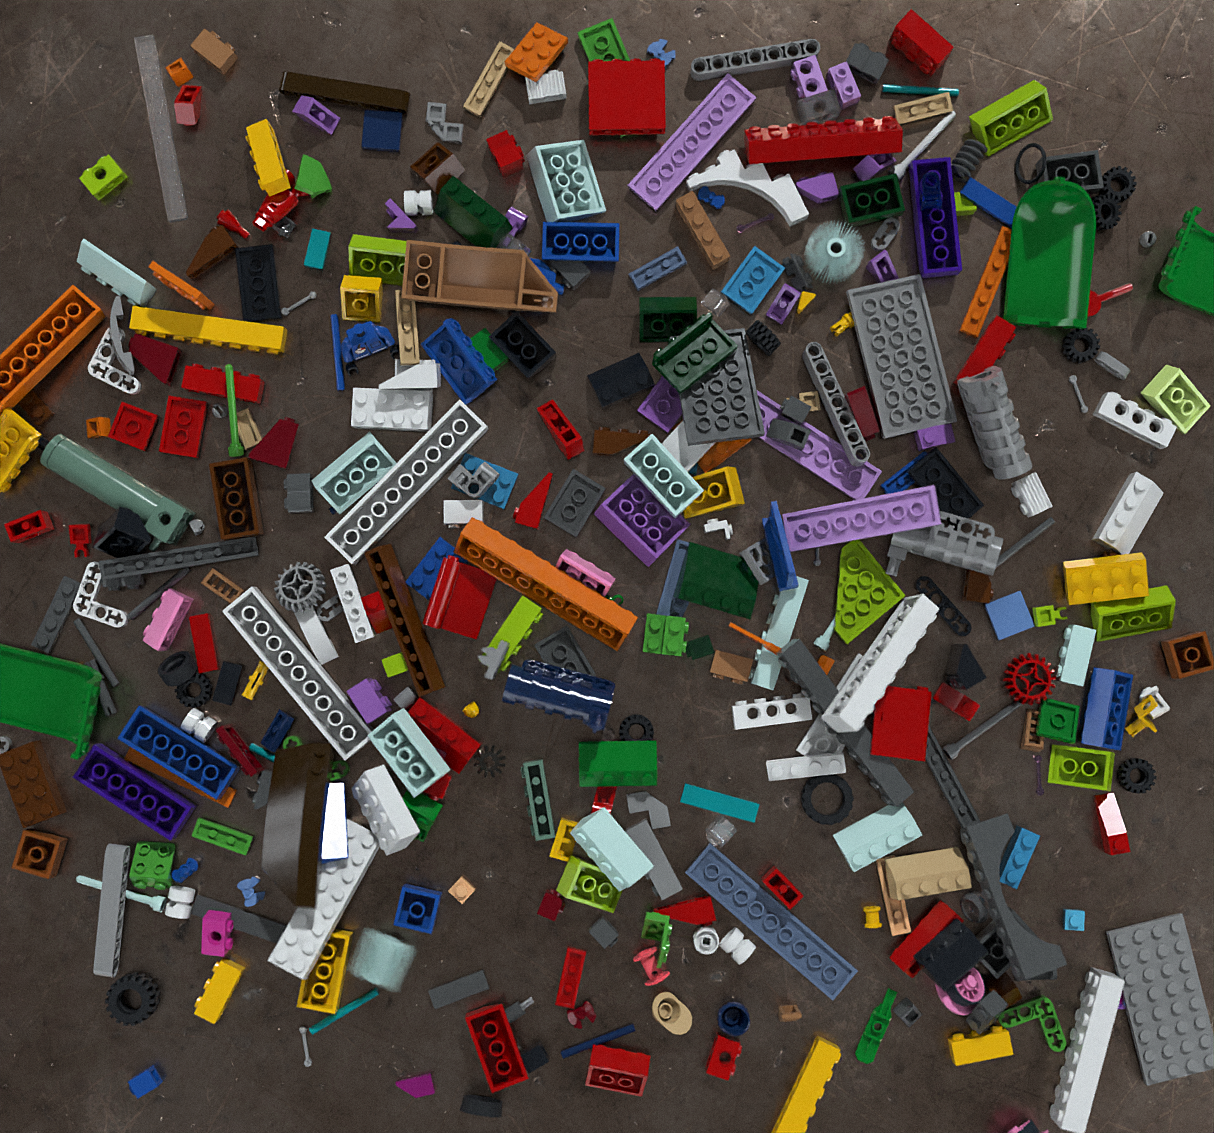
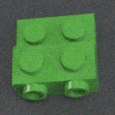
M647 613L642 652L681 656L682 653L686 652L687 641H683L684 633L688 634L689 622H685L686 618Z

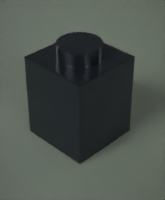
M540 1040L520 1052L525 1069L529 1074L548 1063L550 1059Z

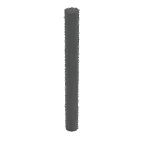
M1052 517L1048 518L998 557L995 569L1055 524Z
M189 567L180 569L128 613V618L130 620L135 619L162 596L164 591H167L168 588L170 589L191 571Z
M78 618L73 621L112 687L118 685L117 678L81 619Z

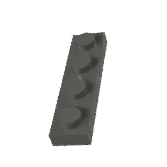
M68 576L63 577L31 646L47 653L52 652L72 610L81 582Z

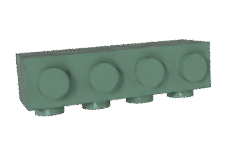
M543 759L526 761L523 763V767H521L522 778H526L527 786H524V793L526 798L529 797L530 805H527L528 816H532L533 824H530L531 835L535 836L536 841L555 838L556 833Z

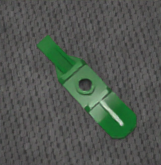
M888 988L882 1003L873 1009L855 1051L858 1061L865 1064L874 1061L876 1052L892 1019L891 1007L898 992ZM876 1023L881 1024V1028L879 1030H876L874 1028V1025Z

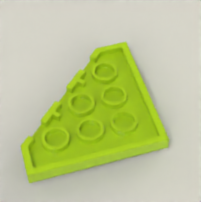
M860 540L850 541L840 550L834 631L846 645L906 596L892 578L885 574L886 571Z

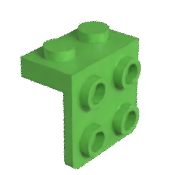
M139 841L136 845L129 874L133 886L140 889H145L146 887H154L158 890L170 889L174 882L170 872L176 850L175 844Z
M646 912L641 938L660 941L656 968H661V964L666 963L670 947L669 936H671L672 924H669L670 916L661 915L657 912Z

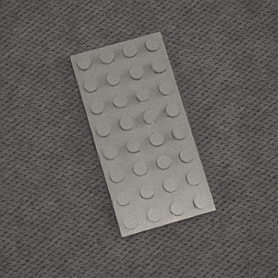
M921 274L847 290L846 293L882 438L886 439L937 425L957 422Z
M1177 913L1106 931L1117 976L1125 981L1122 994L1144 1084L1149 1086L1214 1069V1035L1183 914Z

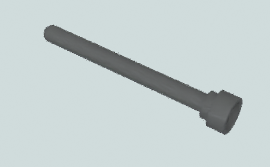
M1020 700L1008 705L957 743L944 746L942 749L951 761L955 759L958 753H960V749L1022 705Z

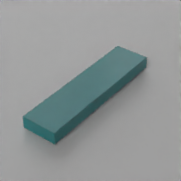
M687 783L684 785L680 799L681 803L755 823L760 805L759 803Z

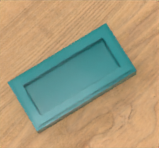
M312 228L304 261L305 267L319 270L324 269L332 235L331 232Z

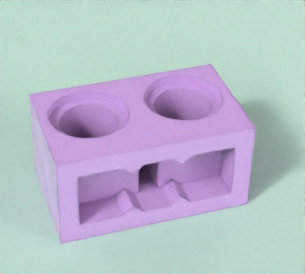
M813 55L795 61L790 74L792 80H796L798 85L796 88L798 97L802 98L804 104L825 97L828 90L816 56ZM805 68L809 73L803 74L800 69ZM813 86L815 91L810 92L806 87Z
M847 61L829 68L826 77L840 110L858 104L861 94Z

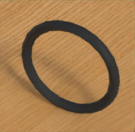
M1027 144L1017 156L1015 171L1018 179L1024 184L1035 183L1045 171L1046 153L1039 144ZM1028 148H1038L1043 158L1041 171L1034 179L1025 180L1019 171L1021 156Z

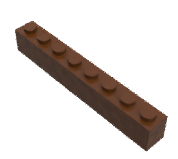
M381 545L364 552L418 696L421 697L445 688L392 545Z

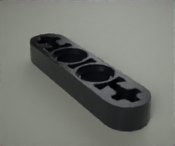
M927 576L917 578L914 583L916 591L924 595L928 593L925 588L921 589L919 587L921 585L920 580L927 581L926 586L929 590L932 588L935 590L926 597L931 600L933 594L941 596L940 604L936 605L940 608L937 612L939 617L957 636H967L971 632L972 627L965 616L931 578ZM947 608H951L954 611V616L951 619H947L944 615V611ZM958 616L960 617V619L957 621L961 625L966 624L965 632L958 631L960 627L957 623H954L953 625L951 624V622L955 621L958 618Z

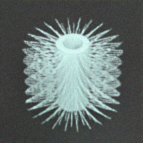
M839 219L837 227L834 220V230L833 226L829 227V225L825 229L819 228L820 232L815 230L817 234L815 235L813 232L814 237L812 238L811 235V243L809 237L810 247L807 242L806 248L810 252H805V254L810 255L806 257L813 262L810 267L812 268L813 266L814 268L815 265V274L819 271L818 276L825 266H828L825 277L829 269L827 281L830 277V283L832 277L834 282L839 281L840 277H842L840 275L842 272L843 274L846 272L853 274L852 271L854 270L855 272V267L856 269L857 266L859 267L858 261L861 264L860 257L863 255L858 250L865 248L863 246L858 249L854 248L856 245L860 246L856 242L859 237L856 238L855 228L851 232L849 229L845 236L841 237L844 226L840 233L841 224L839 229H837ZM818 234L822 236L821 241L818 240ZM853 257H856V258H854V259H856V260H854L855 262H853V263H855V264H853V265H851V266L848 267L846 264H847V263L850 264V263H851L850 261L853 260L852 258H853Z
M375 932V935L373 937L370 935L369 938L364 935V938H366L364 939L365 945L360 946L362 947L360 948L362 953L359 956L356 955L358 959L355 960L359 961L360 966L352 968L355 971L354 973L358 971L356 975L360 973V976L357 977L364 976L363 978L368 980V982L370 981L378 986L395 987L396 983L394 981H398V978L401 977L399 974H402L400 972H402L403 963L408 962L406 959H409L407 957H409L410 948L408 947L410 945L406 947V944L403 945L404 942H400L404 940H397L391 937V934L389 936L377 932L376 935Z

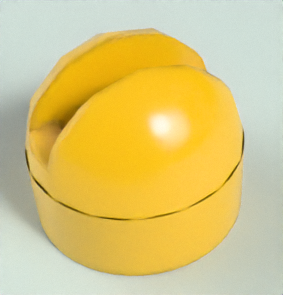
M473 701L462 711L467 717L474 718L479 713V707Z

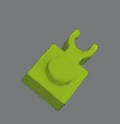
M1053 605L1032 608L1035 627L1056 624L1055 618L1058 620L1068 619L1067 616H1060V611L1065 610L1066 607H1057L1055 610Z

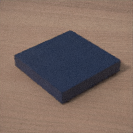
M365 110L362 149L400 152L403 113Z

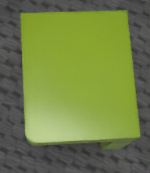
M954 192L956 215H973L977 210V206H973L972 202L960 196V192Z
M402 652L382 659L387 677L409 671Z

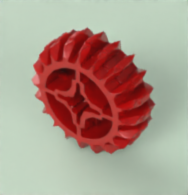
M1027 653L1025 658L1023 654H1020L1019 660L1017 658L1012 659L1014 665L1011 663L1007 664L1011 670H1004V673L1008 674V678H1003V681L1009 682L1004 688H1011L1008 695L1012 696L1015 694L1013 700L1018 701L1020 699L1021 704H1025L1027 701L1028 705H1033L1034 701L1036 704H1040V698L1047 700L1045 693L1052 695V691L1049 688H1055L1056 685L1051 684V680L1055 681L1057 678L1051 677L1055 670L1048 669L1051 663H1045V657L1039 659L1038 654H1034L1032 657L1031 653ZM1031 663L1025 673L1017 672L1024 664ZM1037 666L1042 671L1043 679L1039 678L1037 675ZM1022 676H1030V678H1033V680H1036L1037 682H1029V680H1026V678H1023ZM1016 679L1022 682L1021 689H1023V692L1017 687ZM1035 685L1042 686L1038 692L1029 695V691H1032Z

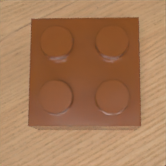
M1196 631L1161 641L1172 679H1181L1214 669V658L1206 631Z
M33 828L23 830L12 868L46 879L57 876L68 839Z

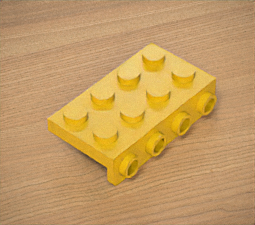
M9 407L4 409L0 416V493H5L12 485L10 482L20 474V467L30 459V452L37 448L39 445L38 440L42 436V434Z

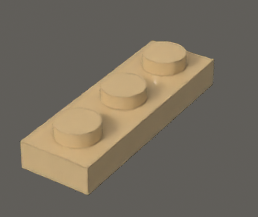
M949 92L892 106L894 116L899 124L953 111Z

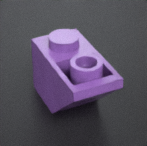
M821 172L816 177L810 179L809 177H803L795 184L799 194L818 204L837 199L839 195L833 172Z

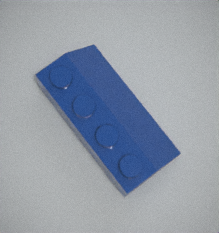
M543 222L542 260L619 262V223Z
M1094 667L1091 674V687L1087 695V710L1084 713L1085 723L1081 732L1082 744L1121 751L1133 681L1132 674Z

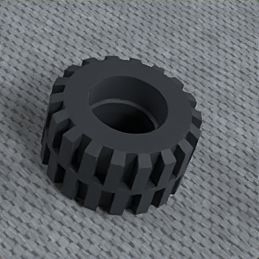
M129 973L110 986L111 989L106 993L108 998L105 999V1004H109L106 1010L107 1012L111 1011L110 1017L112 1019L115 1017L117 1019L116 1023L123 1022L124 1026L129 1024L135 1026L138 1023L144 1022L158 1008L156 1005L160 1002V998H157L160 995V990L156 991L155 988L158 985L151 982L153 980L151 977L145 978L147 974ZM126 989H133L141 996L142 1004L139 1009L131 1008L126 1004L124 999Z

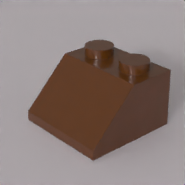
M439 142L410 166L416 175L436 195L439 194L440 189L452 176L458 179L461 173L465 171L455 155Z

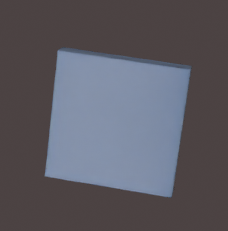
M1021 591L984 604L997 640L1035 626Z

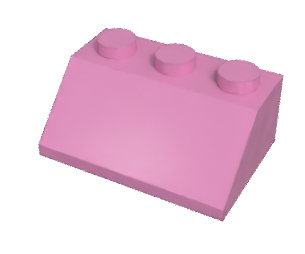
M567 549L561 554L555 566L557 569L565 571L572 578L583 582L584 585L592 590L598 591L604 597L615 581L611 574L600 570L593 563L587 562L575 552Z
M168 588L167 591H164L160 599L162 602L159 608H156L152 614L153 620L150 626L148 625L143 632L144 638L142 641L157 651H168L194 599L174 589Z

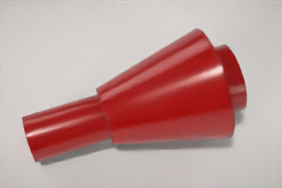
M229 209L226 211L222 210L216 217L218 225H223L224 228L237 232L244 239H247L250 235L249 232L241 227Z

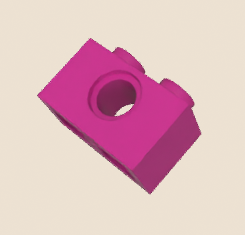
M208 910L202 918L201 954L224 957L228 950L232 949L233 938H231V932L234 926V921L231 920L232 913Z

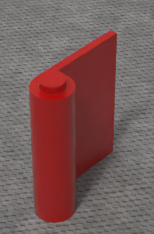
M448 555V558L443 557L422 624L477 640L497 578L480 568L459 562L458 557Z
M887 686L884 690L885 694L875 703L870 755L925 762L932 692L928 691V687L917 686V689Z

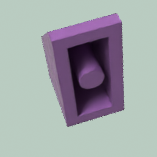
M302 95L292 111L305 122L332 135L340 120L337 115L314 98Z
M891 153L867 155L853 170L861 181L874 179L893 165L896 159Z
M951 424L937 425L917 430L913 433L918 452L956 442Z

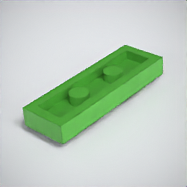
M201 817L197 819L192 833V837L245 856L248 855L254 836Z

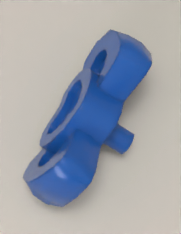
M707 186L702 187L698 191L699 201L708 203L715 209H720L724 205V195H716L714 192H710Z
M188 858L186 864L181 865L178 870H173L172 879L176 883H182L188 876H191L193 872L198 870V862L193 858Z

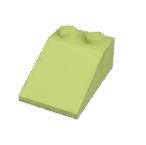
M1165 365L1141 392L1149 404L1162 416L1171 420L1172 424L1177 426V429L1183 434H1186L1210 407V404L1182 370L1169 365Z

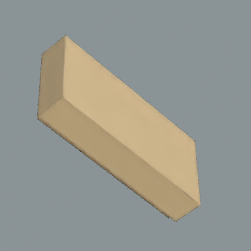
M247 408L237 413L238 434L246 451L255 448L262 440L252 413Z

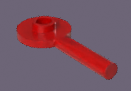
M1126 284L1101 295L1090 290L1087 317L1094 316L1099 312L1101 302L1132 291V284Z

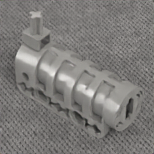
M991 366L984 369L982 373L957 380L982 461L985 466L992 469L995 479H1009L1028 472L1033 465L1029 453L1024 450L1026 443L1023 435H1020L1018 431L1020 424L1018 418L1014 417L1012 412L1014 410L1013 402L1011 399H1008L1006 394L1008 387L1002 368Z
M939 511L941 520L950 518V522L955 524L956 520H960L957 528L958 531L954 530L955 526L949 525L948 528H945L944 523H941L942 525L893 533L887 555L890 559L885 574L897 577L901 560L905 561L907 552L993 576L1004 538L994 536V528L989 524ZM969 523L972 526V531L970 533H963L961 525ZM975 525L979 526L978 530L984 531L985 528L989 529L988 532L991 533V536H987L984 539L980 533H977L976 536L973 535Z

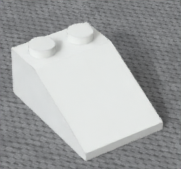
M422 360V364H417L380 384L379 389L441 387L440 363H436L435 360Z

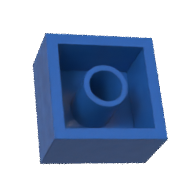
M404 884L393 925L432 934L443 892Z

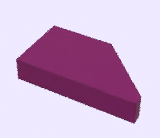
M431 1073L395 1082L397 1087L415 1098L435 1094Z

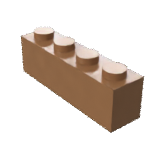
M691 191L678 198L675 206L712 271L729 262L731 256L694 192Z

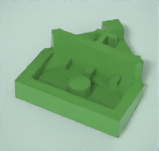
M303 154L294 189L310 194L311 198H315L316 195L332 191L331 184L321 162Z

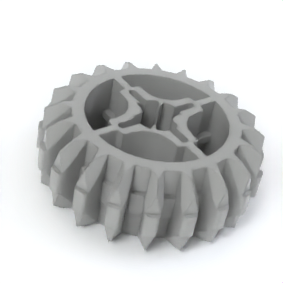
M297 562L295 567L289 564L290 569L288 570L283 568L284 574H278L280 580L275 581L278 587L274 588L279 604L285 606L286 610H292L294 613H297L298 610L304 613L305 608L311 611L312 605L318 607L317 600L323 601L320 595L326 594V591L323 589L326 587L325 577L321 574V571L313 564L309 565L307 562L303 564ZM304 575L311 576L313 581L305 580ZM288 594L295 595L297 600L289 599Z

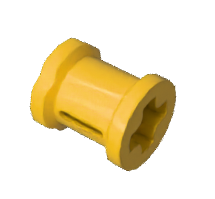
M880 906L863 907V911L866 914L865 928L882 927V923L879 921Z

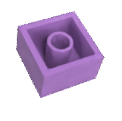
M366 678L347 690V693L367 724L373 723L392 711L390 708L392 706L391 701L387 696L382 695L380 692L382 689L381 685L376 679L373 680L372 678Z

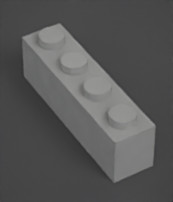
M645 818L626 828L627 835L654 865L645 874L647 880H652L654 886L651 888L655 896H660L664 900L683 890L647 819Z

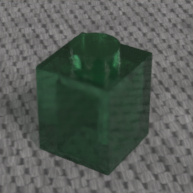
M709 635L688 641L685 653L687 658L691 657L692 660L715 652Z

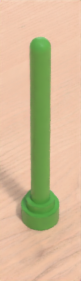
M227 364L225 366L231 433L228 455L237 457L244 455V448L239 443L233 366Z

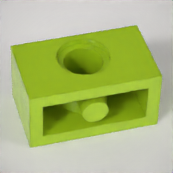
M109 154L101 157L96 165L86 169L82 176L79 177L91 194L98 200L128 178ZM102 173H106L103 179H99Z

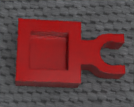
M90 524L68 525L70 544H76L74 556L79 557L80 550L84 551V557L90 556L89 549L86 544L92 543Z

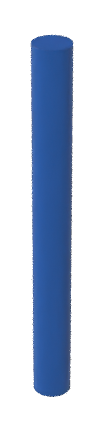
M333 314L330 317L337 391H343L345 386L338 315Z

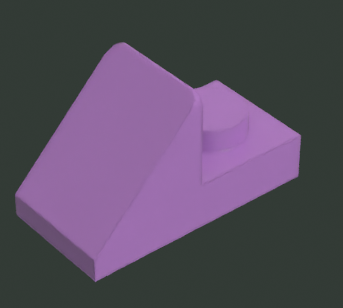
M390 198L385 203L387 207L386 212L394 221L387 227L388 231L393 233H416L418 231L417 226Z
M784 283L766 315L782 324L801 293Z

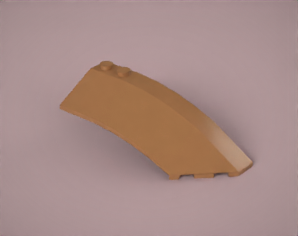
M407 240L402 300L476 308L556 313L558 292L552 287L524 250L452 245Z

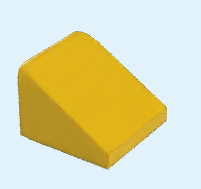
M805 291L801 292L796 310L797 314H800L812 302L816 294Z

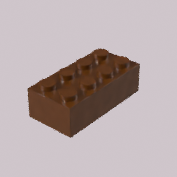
M245 457L210 463L209 468L221 540L228 541L264 535L252 460Z
M40 740L32 741L0 754V768L23 829L67 812Z

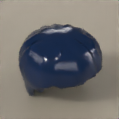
M734 1001L728 1002L719 1009L717 1016L718 1026L724 1033L731 1036H740L747 1032L750 1026V1015L748 1009L743 1004Z

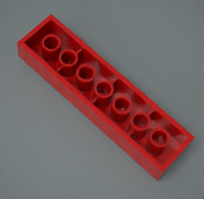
M884 116L882 119L876 120L874 118H864L863 121L846 119L844 122L838 123L831 120L826 121L825 124L808 122L806 125H798L792 123L786 127L770 125L768 128H760L754 126L744 130L745 154L749 164L899 153L902 152L903 129L896 118L892 116Z

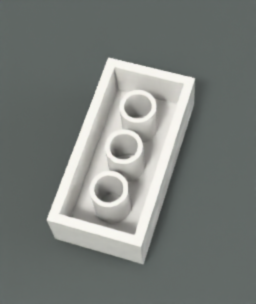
M353 388L351 426L356 429L428 432L432 426L433 393L421 390Z
M385 765L364 771L351 789L354 798L361 806L363 815L366 816L370 824L371 831L375 833L379 846L384 850L386 856L405 849L420 833Z

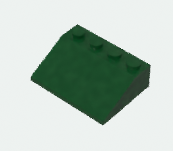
M689 542L673 597L751 620L759 582L744 558Z

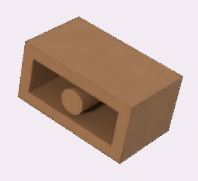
M204 28L190 46L197 55L221 74L225 75L238 59L234 52L235 48L228 42L225 44L221 42L220 36L214 31L209 32Z
M714 650L709 672L713 673L712 677L724 680V676L732 678L731 682L742 684L743 681L748 682L753 659Z

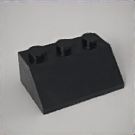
M518 311L514 312L489 336L528 379L544 369L557 356L553 348Z
M640 353L587 375L602 410L646 392L655 386L649 369Z
M119 507L99 527L92 548L115 558L134 556L150 543L151 537L138 514L128 508Z
M954 644L951 646L945 674L947 675L945 679L950 687L968 690L987 678L967 644Z
M956 918L913 957L919 968L946 992L989 953L971 930Z

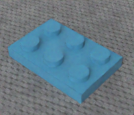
M754 246L725 285L721 294L752 315L783 273L785 267Z
M465 453L461 465L472 476L484 462L500 474L495 483L477 499L505 510L519 474ZM452 484L451 489L466 494L463 490ZM475 484L470 487V493L472 494L479 491V485Z

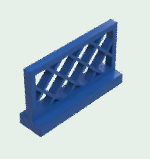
M773 501L770 505L769 518H763L762 525L779 591L798 588L799 584L777 501Z

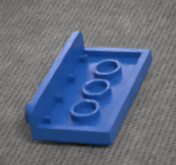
M453 318L444 320L443 325L421 343L429 357L435 360L436 363H440L442 375L465 405H468L497 381L493 369L487 366L482 354L473 347L471 339L463 333L460 324Z

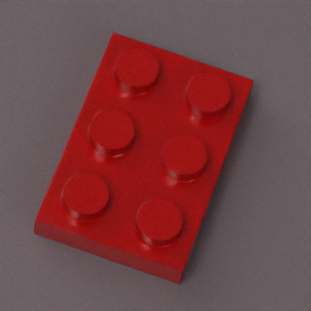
M168 396L159 452L198 459L208 402Z

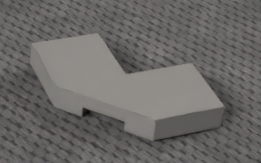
M428 102L426 123L443 143L462 145L464 125L445 122L447 104Z
M646 791L626 794L629 813L649 810L652 829L671 826L668 807Z

